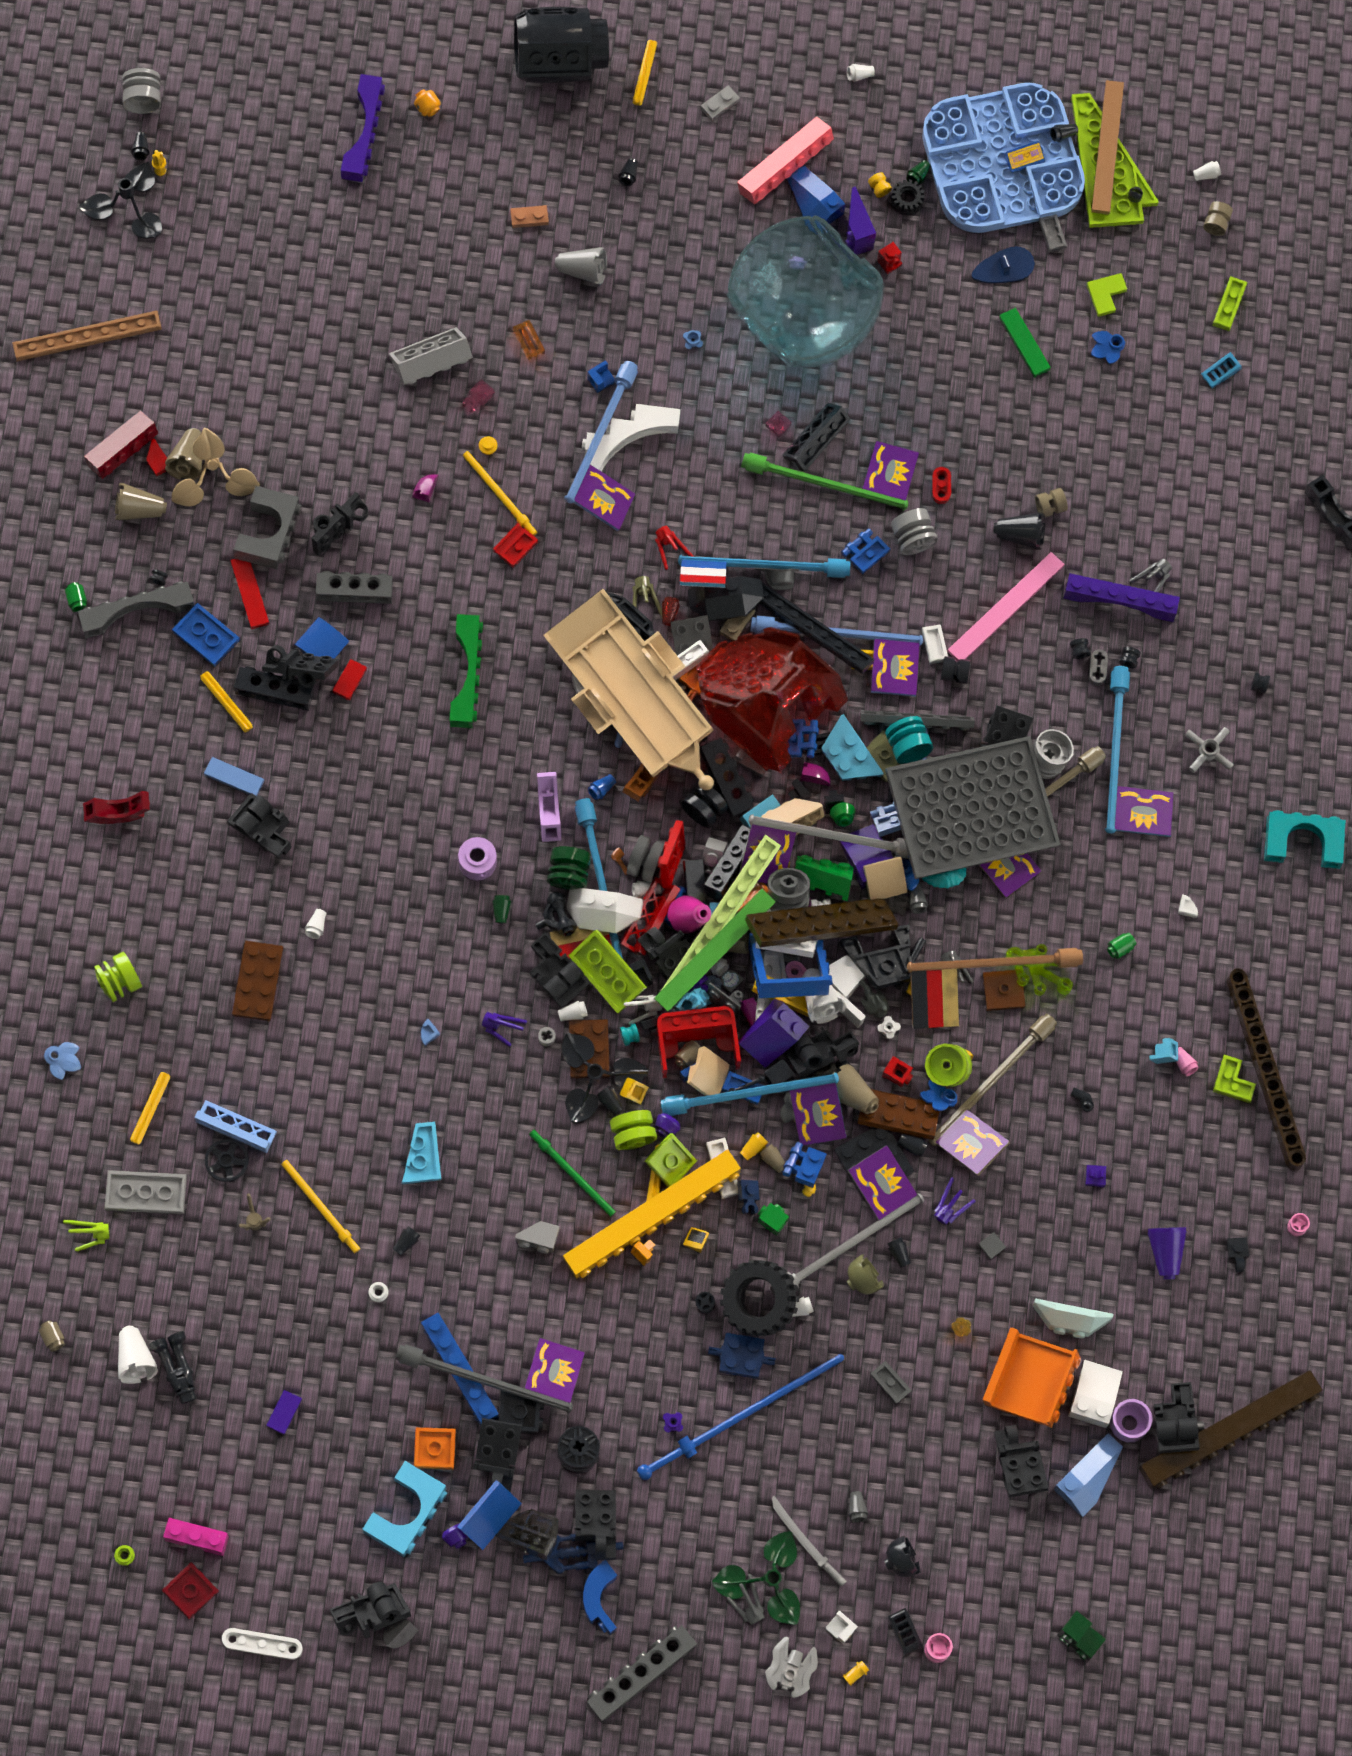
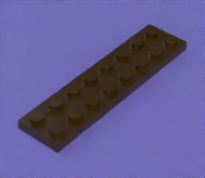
M880 898L747 914L745 918L760 948L810 940L815 941L897 930L899 926L885 899Z

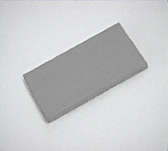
M108 1170L104 1209L109 1211L184 1214L187 1174Z

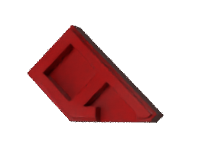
M153 439L146 461L157 477L166 472L165 461L167 457L156 440Z

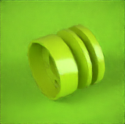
M124 951L112 957L113 967H110L106 961H103L105 971H102L99 965L94 966L97 981L104 994L112 1002L117 1001L115 991L118 992L121 998L124 997L123 987H126L130 993L142 988V984Z

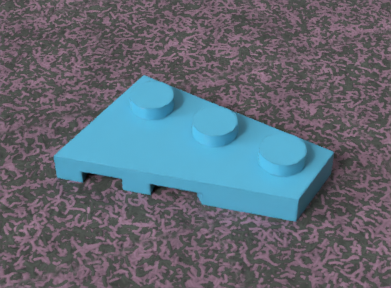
M435 1122L415 1124L402 1184L441 1180Z

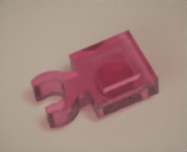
M481 379L469 391L471 397L464 399L463 406L465 407L469 403L472 404L470 412L473 413L477 409V404L479 403L483 406L495 394V390Z

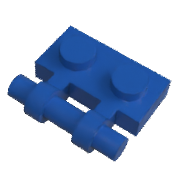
M869 528L865 532L858 534V538L852 543L849 542L845 545L846 548L841 551L844 557H847L850 553L854 555L850 562L862 575L890 552V548L878 536L873 540L869 538L873 535L872 530ZM862 543L866 545L861 550L857 548Z
M786 719L782 756L784 758L802 757L803 750H807V757L814 758V753L817 750L816 736L819 734L818 721L811 720L810 726H806L804 719ZM805 734H809L808 742H804Z
M796 1142L789 1152V1160L783 1166V1175L790 1177L791 1173L796 1174V1182L813 1188L827 1153L808 1147L806 1153L802 1152L803 1144ZM797 1159L802 1161L801 1166L795 1164Z

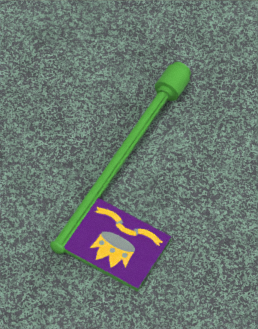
M876 441L863 489L771 464L769 461H766L767 457L751 452L750 454L745 453L741 467L745 468L746 471L760 475L763 474V471H769L906 510L908 507L906 498L919 452Z

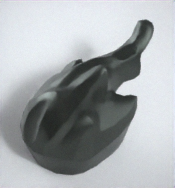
M861 979L859 983L863 987L867 1001L865 999L861 1000L864 1008L875 1018L886 1016L889 1004L885 996L878 989L877 994H875L871 990V986Z

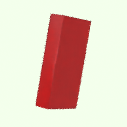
M350 659L333 688V693L350 701L366 673L367 667Z

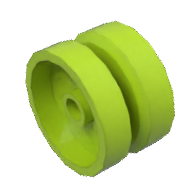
M940 1044L929 1051L925 1060V1069L932 1082L941 1086L955 1087L968 1080L972 1072V1061L964 1048L953 1044Z
M637 1110L627 1112L610 1120L611 1131L617 1134L614 1137L616 1149L630 1150L640 1148L657 1140L656 1130L650 1126L653 1123L651 1111Z

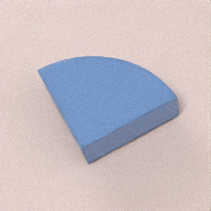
M429 1019L424 1022L421 1029V1040L424 1046L440 1036V1032Z

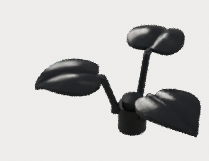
M149 162L135 167L127 173L125 178L118 182L119 190L115 191L116 194L112 203L108 195L98 193L79 204L81 211L86 216L95 220H104L113 214L111 207L115 206L120 195L123 199H131L139 218L132 223L134 235L139 238L148 239L156 238L162 232V224L159 217L151 212L141 216L133 196L135 190L146 192L155 184V177Z
M566 1033L562 1044L563 1057L566 1063L574 1068H578L584 1063L588 1067L587 1076L590 1079L586 1092L583 1089L577 1088L570 1091L566 1097L565 1105L570 1120L572 1122H581L587 1120L596 1112L598 1098L594 1094H589L593 1081L600 1080L603 1074L615 1076L616 1085L622 1089L627 1078L641 1083L648 1074L647 1068L634 1059L621 1058L614 1063L615 1072L603 1070L599 1064H590L586 1061L590 1060L594 1055L595 1047L592 1041L582 1035Z

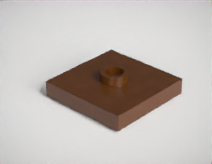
M1021 969L983 972L987 1011L1025 1008Z

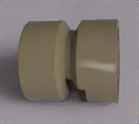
M1212 202L1203 225L1204 230L1215 236L1225 235L1228 227L1227 222L1230 221L1233 212L1232 207L1223 202Z
M1062 488L1051 490L1049 494L1044 492L1035 495L1038 513H1044L1045 517L1052 516L1053 512L1058 514L1068 510L1067 499Z

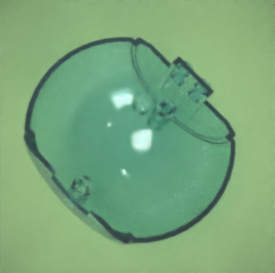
M814 215L813 217L801 216L779 222L757 235L741 252L734 264L729 278L727 297L748 329L776 357L794 368L816 367L843 358L866 339L880 314L885 285L880 273L865 258L860 259L843 243L840 234L826 220Z

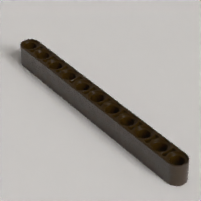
M1236 968L1231 971L1227 979V985L1285 1163L1290 1170L1297 1171L1304 1165L1306 1154L1247 974L1243 969ZM1238 976L1241 982H1235L1232 977ZM1244 994L1247 1000H1241L1238 995ZM1244 1012H1250L1253 1018H1247ZM1250 1030H1256L1259 1036H1253ZM1256 1048H1262L1265 1054L1257 1053ZM1262 1066H1268L1271 1072H1264ZM1268 1084H1274L1277 1090H1270ZM1274 1102H1280L1283 1108H1276ZM1280 1120L1287 1121L1288 1127H1283L1280 1124ZM1286 1138H1291L1294 1141V1145H1288ZM1291 1157H1298L1300 1159V1163H1294Z

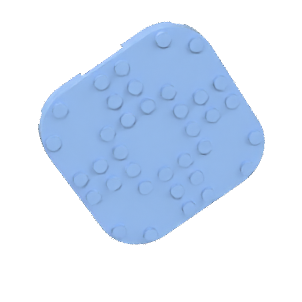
M1020 83L1003 87L1002 91L969 97L966 94L948 98L938 102L931 108L924 121L922 139L943 212L952 224L968 232L984 233L1037 222L1039 218L1055 214L1057 217H1060L1076 207L1084 189V172L1079 156L1076 155L1072 138L1069 137L1061 142H1054L1050 136V129L1054 125L1069 124L1063 103L1053 91L1049 92L1042 88L1043 85L1036 83ZM1039 141L1045 162L1026 166V169L1011 173L1005 160V153Z

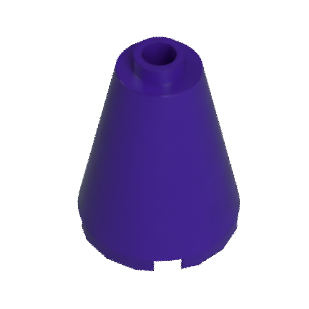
M1186 1227L1148 1229V1237L1159 1276H1163V1280L1175 1279V1275L1180 1273L1187 1234Z

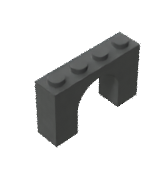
M255 486L250 501L251 511L276 518L281 524V528L274 536L266 539H259L239 533L234 547V558L278 570L279 564L284 562V549L289 547L291 540L289 535L291 531L294 532L296 526L295 517L300 515L302 505L299 504V497Z

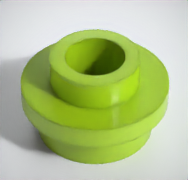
M122 1545L116 1549L114 1557L119 1565L127 1566L133 1562L135 1553L130 1546ZM122 1553H128V1558L122 1559Z

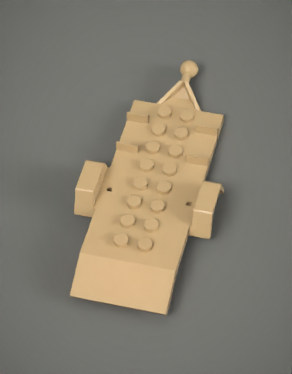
M602 589L544 634L547 641L584 687L571 700L598 734L612 724L653 777L666 767L671 766L695 774L699 779V787L701 789L710 790L713 787V778L705 775L700 769L699 742L714 730L674 680L673 676L686 666L658 631L644 641L605 590Z

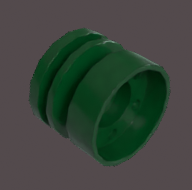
M554 847L550 858V864L553 866L549 868L547 883L564 890L586 888V879H588L586 870L590 867L591 854L576 847Z

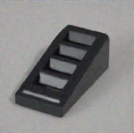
M906 1608L887 1617L904 1655L923 1646ZM904 1617L905 1620L897 1624L895 1623V1620ZM908 1625V1628L899 1632V1627ZM911 1631V1636L902 1639V1635ZM915 1639L916 1643H913L907 1647L905 1646L904 1643H907Z

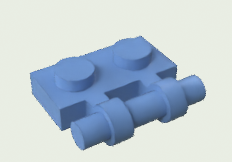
M894 802L891 805L876 807V810L870 811L879 837L901 830Z

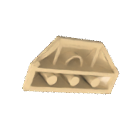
M795 798L784 802L773 810L767 811L761 817L811 827L818 819L820 820L824 817V810L821 803Z

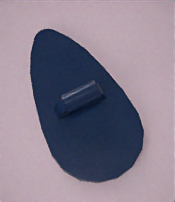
M1018 246L1009 247L983 260L976 266L971 276L974 280L984 283H1007L1023 280L1033 272L1034 258L1025 248Z

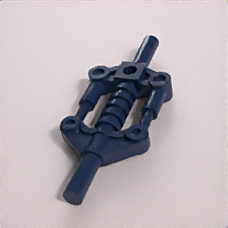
M575 1534L566 1537L553 1535L544 1548L543 1553L523 1555L524 1563L544 1561L556 1574H563L565 1570L572 1569L593 1570L598 1566V1560H595L596 1541H586L587 1547L583 1545L581 1547L576 1546V1548L570 1547L571 1549L565 1548V1550L561 1548L557 1551L560 1542L570 1540L574 1542ZM616 1542V1550H623V1542ZM588 1554V1561L575 1563V1565L564 1566L558 1560V1558L562 1560L564 1558L569 1559V1557H580V1555L584 1557Z

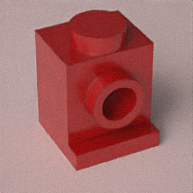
M894 242L878 251L877 261L887 274L902 266L903 263L900 261L902 252Z
M893 1056L884 1069L882 1077L902 1088L904 1084L908 1085L914 1076L911 1074L913 1067ZM900 1072L902 1077H898L895 1073Z

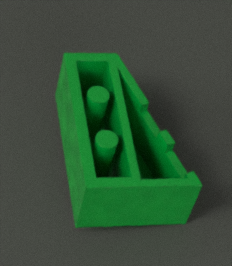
M808 855L797 856L795 869L801 870L808 876L811 890L819 888L825 890L826 895L831 896L832 893L843 896L842 900L848 901L854 867L847 863H832L828 859L816 860Z

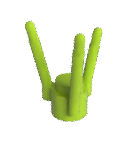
M63 1221L64 1224L93 1227L68 1230L69 1233H93V1239H97L75 1248V1251L84 1250L98 1244H105V1240L109 1239L108 1224H103V1222Z

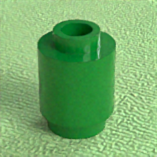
M78 583L69 584L65 589L69 608L73 612L81 611L87 607L83 585Z
M1129 932L1123 933L1108 943L1107 951L1112 958L1119 959L1134 949L1136 941Z

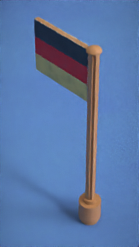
M1064 948L1057 949V953H1054V955L922 963H911L910 961L907 964V970L911 973L912 1028L959 1026L957 969L1043 963H1055L1059 968L1078 967V965L1083 964L1082 950Z

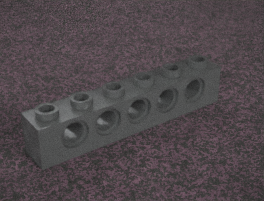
M683 1625L679 1628L674 1626L667 1632L668 1636L663 1641L659 1638L651 1645L653 1649L648 1653L645 1651L640 1653L635 1658L636 1662L633 1665L627 1664L619 1671L621 1674L614 1679L612 1676L603 1684L605 1687L602 1690L598 1691L596 1689L588 1695L587 1705L601 1723L697 1647V1643ZM675 1642L678 1645V1649L675 1652H670L667 1649L668 1643ZM659 1655L662 1658V1662L655 1665L651 1662V1657ZM642 1667L646 1670L647 1674L644 1677H638L635 1674V1670ZM627 1680L631 1687L628 1690H622L619 1687V1683ZM606 1693L614 1695L615 1700L612 1703H606L603 1700V1696Z

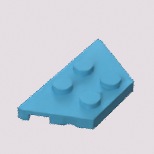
M841 715L821 748L840 779L845 781L853 778L864 779L871 776H883V771L845 715Z

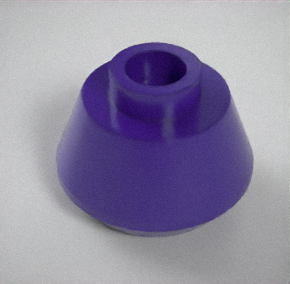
M666 1113L658 1114L655 1124L656 1133L663 1138H666L670 1133L676 1134L680 1131V1123Z
M459 1524L450 1527L442 1534V1540L450 1547L455 1546L456 1549L467 1544L466 1540L468 1539L457 1527Z

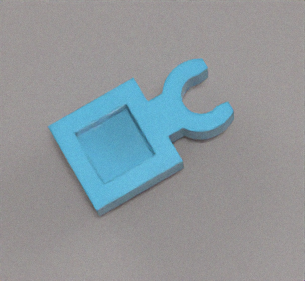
M701 988L694 989L685 998L693 1004L692 1009H703L711 1004L709 995Z

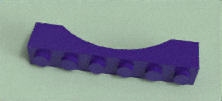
M365 74L360 75L357 89L358 99L366 115L365 126L359 140L344 154L341 166V179L363 182L364 176L368 175L369 165H367V160H371L372 156L370 145L371 143L374 144L375 133L373 131L374 127H378L379 121L377 111H381L382 101H380L381 95L384 96L385 93L382 77Z
M1069 573L1063 599L1077 602L1118 604L1142 611L1156 619L1174 622L1180 597Z

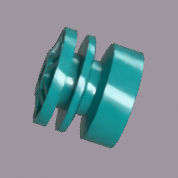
M910 716L900 719L891 724L885 731L890 746L893 747L892 751L897 763L901 765L920 761L927 757L934 749L929 735L926 734V728L921 717Z

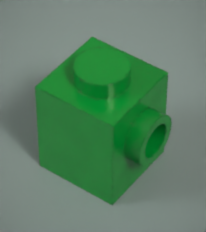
M771 1202L767 1207L764 1205L757 1214L760 1216L758 1223L776 1236L788 1222L789 1216L784 1213L785 1210L780 1205H773Z

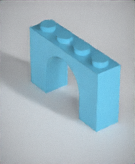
M407 1461L403 1463L396 1474L395 1482L417 1495L421 1502L419 1515L409 1524L395 1525L373 1512L362 1529L363 1533L402 1557H405L406 1553L411 1554L416 1545L413 1543L416 1537L422 1536L426 1529L424 1524L428 1519L432 1520L437 1511L435 1509L437 1503H442L447 1495L445 1484Z

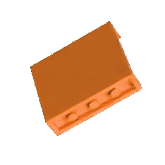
M1010 1328L984 1394V1404L1052 1428L1053 1424L1057 1423L1059 1419L1060 1405H1064L1067 1393L1065 1392L1067 1387L1073 1383L1074 1375L1072 1374L1074 1369L1079 1367L1081 1357H1079L1078 1350L1074 1349V1351L1020 1334L1017 1329Z

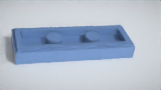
M214 757L211 758L204 772L205 776L249 795L252 793L257 796L264 783L263 778Z

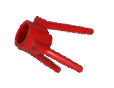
M662 526L655 532L657 536L655 542L658 545L665 570H668V565L662 544H671L675 550H678L676 542L688 556L694 557L668 526Z

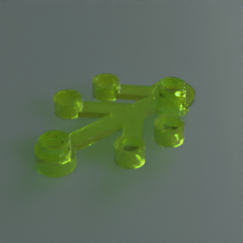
M1039 944L1036 948L1028 950L1011 947L1007 950L1005 957H1014L1013 954H1017L1019 957L1046 955L1048 949L1044 944ZM1055 963L1013 965L1018 977L1017 983L1021 986H1026L1030 980L1029 975L1024 973L1023 966L1029 969L1034 984V993L1038 996L1043 995L1046 991V985L1041 982L1039 975L1055 983L1057 991L1063 995L1069 994L1073 988V982L1069 978H1060L1044 968L1050 966L1058 967ZM1024 977L1026 981H1022L1020 978ZM1037 987H1041L1043 991H1039Z

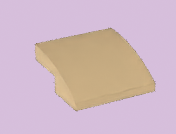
M900 856L863 866L870 900L884 899L907 893L905 873Z
M705 1046L698 1048L696 1064L690 1066L687 1083L705 1096L719 1094L725 1083L730 1064Z

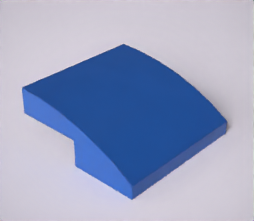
M318 617L294 645L303 654L311 653L319 657L330 656L334 659L348 644L349 640L326 621Z

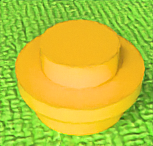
M490 436L482 438L479 442L480 451L486 455L493 454L497 450V441Z

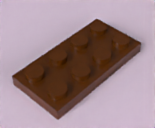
M245 940L232 1016L271 1021L284 950L283 946Z
M871 1089L879 1099V1107L874 1113L870 1114L860 1111L857 1124L934 1140L939 1111L933 1109L932 1104L920 1099Z

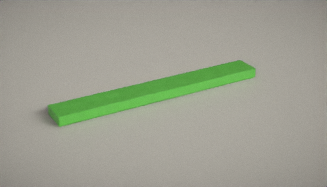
M761 889L660 991L654 1000L669 1012L749 930L745 921L746 915L767 912L776 901Z

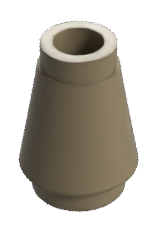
M770 1144L760 1153L761 1159L780 1173L784 1170L785 1161L777 1147Z

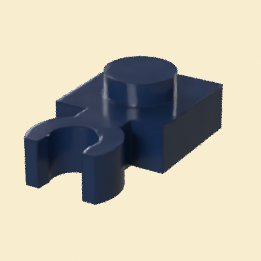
M737 1181L739 1201H744L741 1208L742 1214L749 1212L748 1207L751 1209L752 1215L758 1213V1206L755 1203L760 1200L758 1181Z

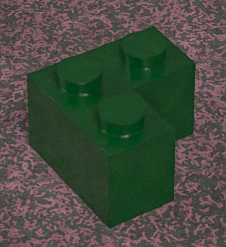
M1078 1611L1073 1614L1058 1633L1059 1641L1066 1647L1071 1646L1076 1650L1075 1654L1083 1660H1090L1106 1639L1090 1627L1093 1623Z

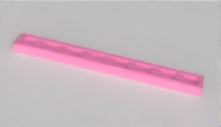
M1050 552L958 639L947 652L957 661L959 659H967L1052 579L1065 564Z

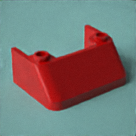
M720 1006L663 1013L658 1017V1045L663 1078H667L666 1059L673 1058L677 1054L678 1042L716 1038L717 1047L721 1051H733L736 1070L740 1069L741 1057L735 1014L730 1007Z

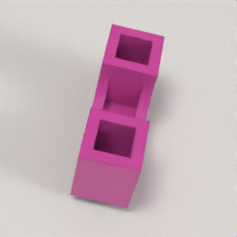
M169 1518L163 1538L167 1542L182 1546L191 1545L201 1548L205 1552L224 1556L229 1536L228 1533Z

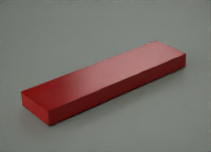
M239 559L230 560L251 629L269 625L251 562Z

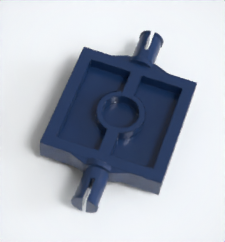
M731 1333L725 1334V1340L721 1348L709 1346L708 1355L720 1356V1373L758 1379L760 1368L763 1364L775 1366L776 1358L764 1356L763 1347L765 1339Z

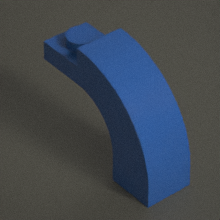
M604 1560L593 1569L586 1580L583 1591V1606L589 1622L592 1624L598 1619L597 1625L602 1632H608L611 1635L616 1631L617 1627L604 1612L600 1603V1597L603 1590L614 1582L618 1575L608 1562Z

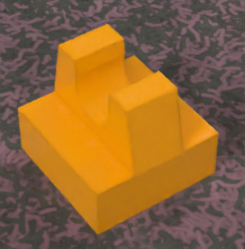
M648 1240L644 1245L638 1241L633 1246L631 1254L645 1266L653 1256L651 1252L655 1244L651 1240Z

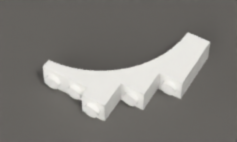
M636 404V409L631 412V420L612 418L611 425L607 426L606 435H603L590 465L602 472L614 454L627 444L654 434H678L680 409ZM587 432V439H583L582 450H585V454L595 433Z

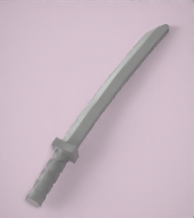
M773 1496V1508L788 1529L818 1563L817 1566L829 1573L842 1587L847 1581L828 1563V1558L826 1556L823 1557L810 1543L776 1497Z

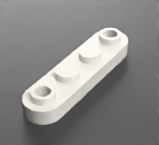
M229 1628L222 1635L224 1646L231 1650L289 1660L299 1658L303 1652L301 1642L294 1638L236 1628ZM231 1636L236 1637V1641L234 1643L229 1642V1638ZM291 1646L296 1647L295 1653L289 1652Z

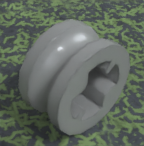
M544 1027L539 1031L538 1040L540 1044L550 1046L555 1042L556 1036L552 1028ZM550 1033V1038L552 1039L543 1040L544 1036L542 1034Z

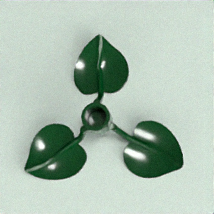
M792 1532L779 1533L765 1544L763 1550L764 1558L773 1563L772 1570L765 1572L763 1577L745 1580L746 1574L741 1567L728 1565L721 1569L712 1580V1585L716 1591L722 1596L730 1597L731 1599H738L744 1596L739 1584L742 1583L747 1591L745 1584L763 1581L766 1586L774 1587L776 1595L771 1597L767 1603V1610L771 1618L781 1623L792 1625L798 1623L800 1617L799 1599L792 1590L787 1588L778 1593V1584L781 1582L782 1577L776 1568V1564L779 1567L785 1568L792 1565L796 1560L797 1547Z

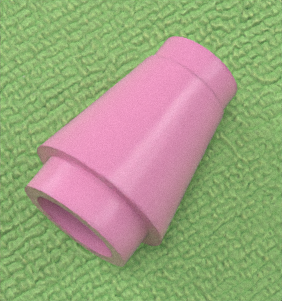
M1179 1047L1178 1061L1176 1063L1182 1074L1190 1076L1198 1070V1062L1183 1050L1182 1047Z

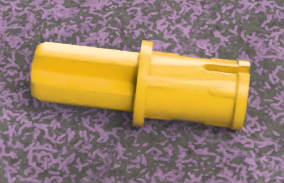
M155 150L152 155V166L156 175L163 176L166 173V159L163 157L162 152Z

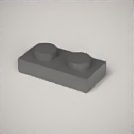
M886 1361L870 1373L871 1377L895 1404H898L912 1391Z

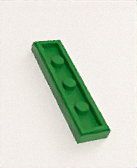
M1016 307L1000 314L999 319L1033 377L1051 369L1049 363Z

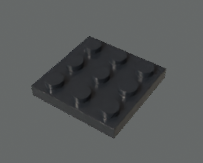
M873 1127L834 1149L835 1154L862 1200H865L849 1174L848 1169L884 1146H888L906 1177L914 1173L912 1166L889 1130Z

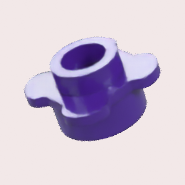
M680 1412L676 1414L665 1413L663 1415L665 1432H681L683 1430V1425L681 1424L683 1416Z

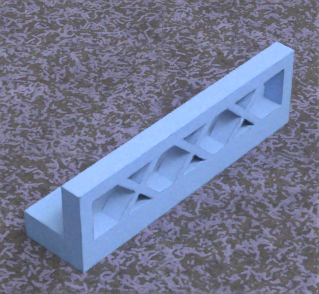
M206 1100L201 1110L197 1111L194 1117L196 1123L265 1153L268 1152L277 1131ZM207 1107L216 1110L217 1116L212 1117L205 1114ZM231 1116L235 1124L230 1125L223 1122L221 1118ZM247 1123L251 1125L253 1132H246L240 1129L239 1126ZM265 1131L270 1133V1137L267 1141L258 1137L257 1134Z

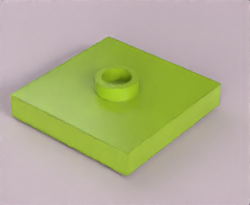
M670 1133L645 1160V1163L667 1187L681 1180L697 1162L694 1156L673 1133Z

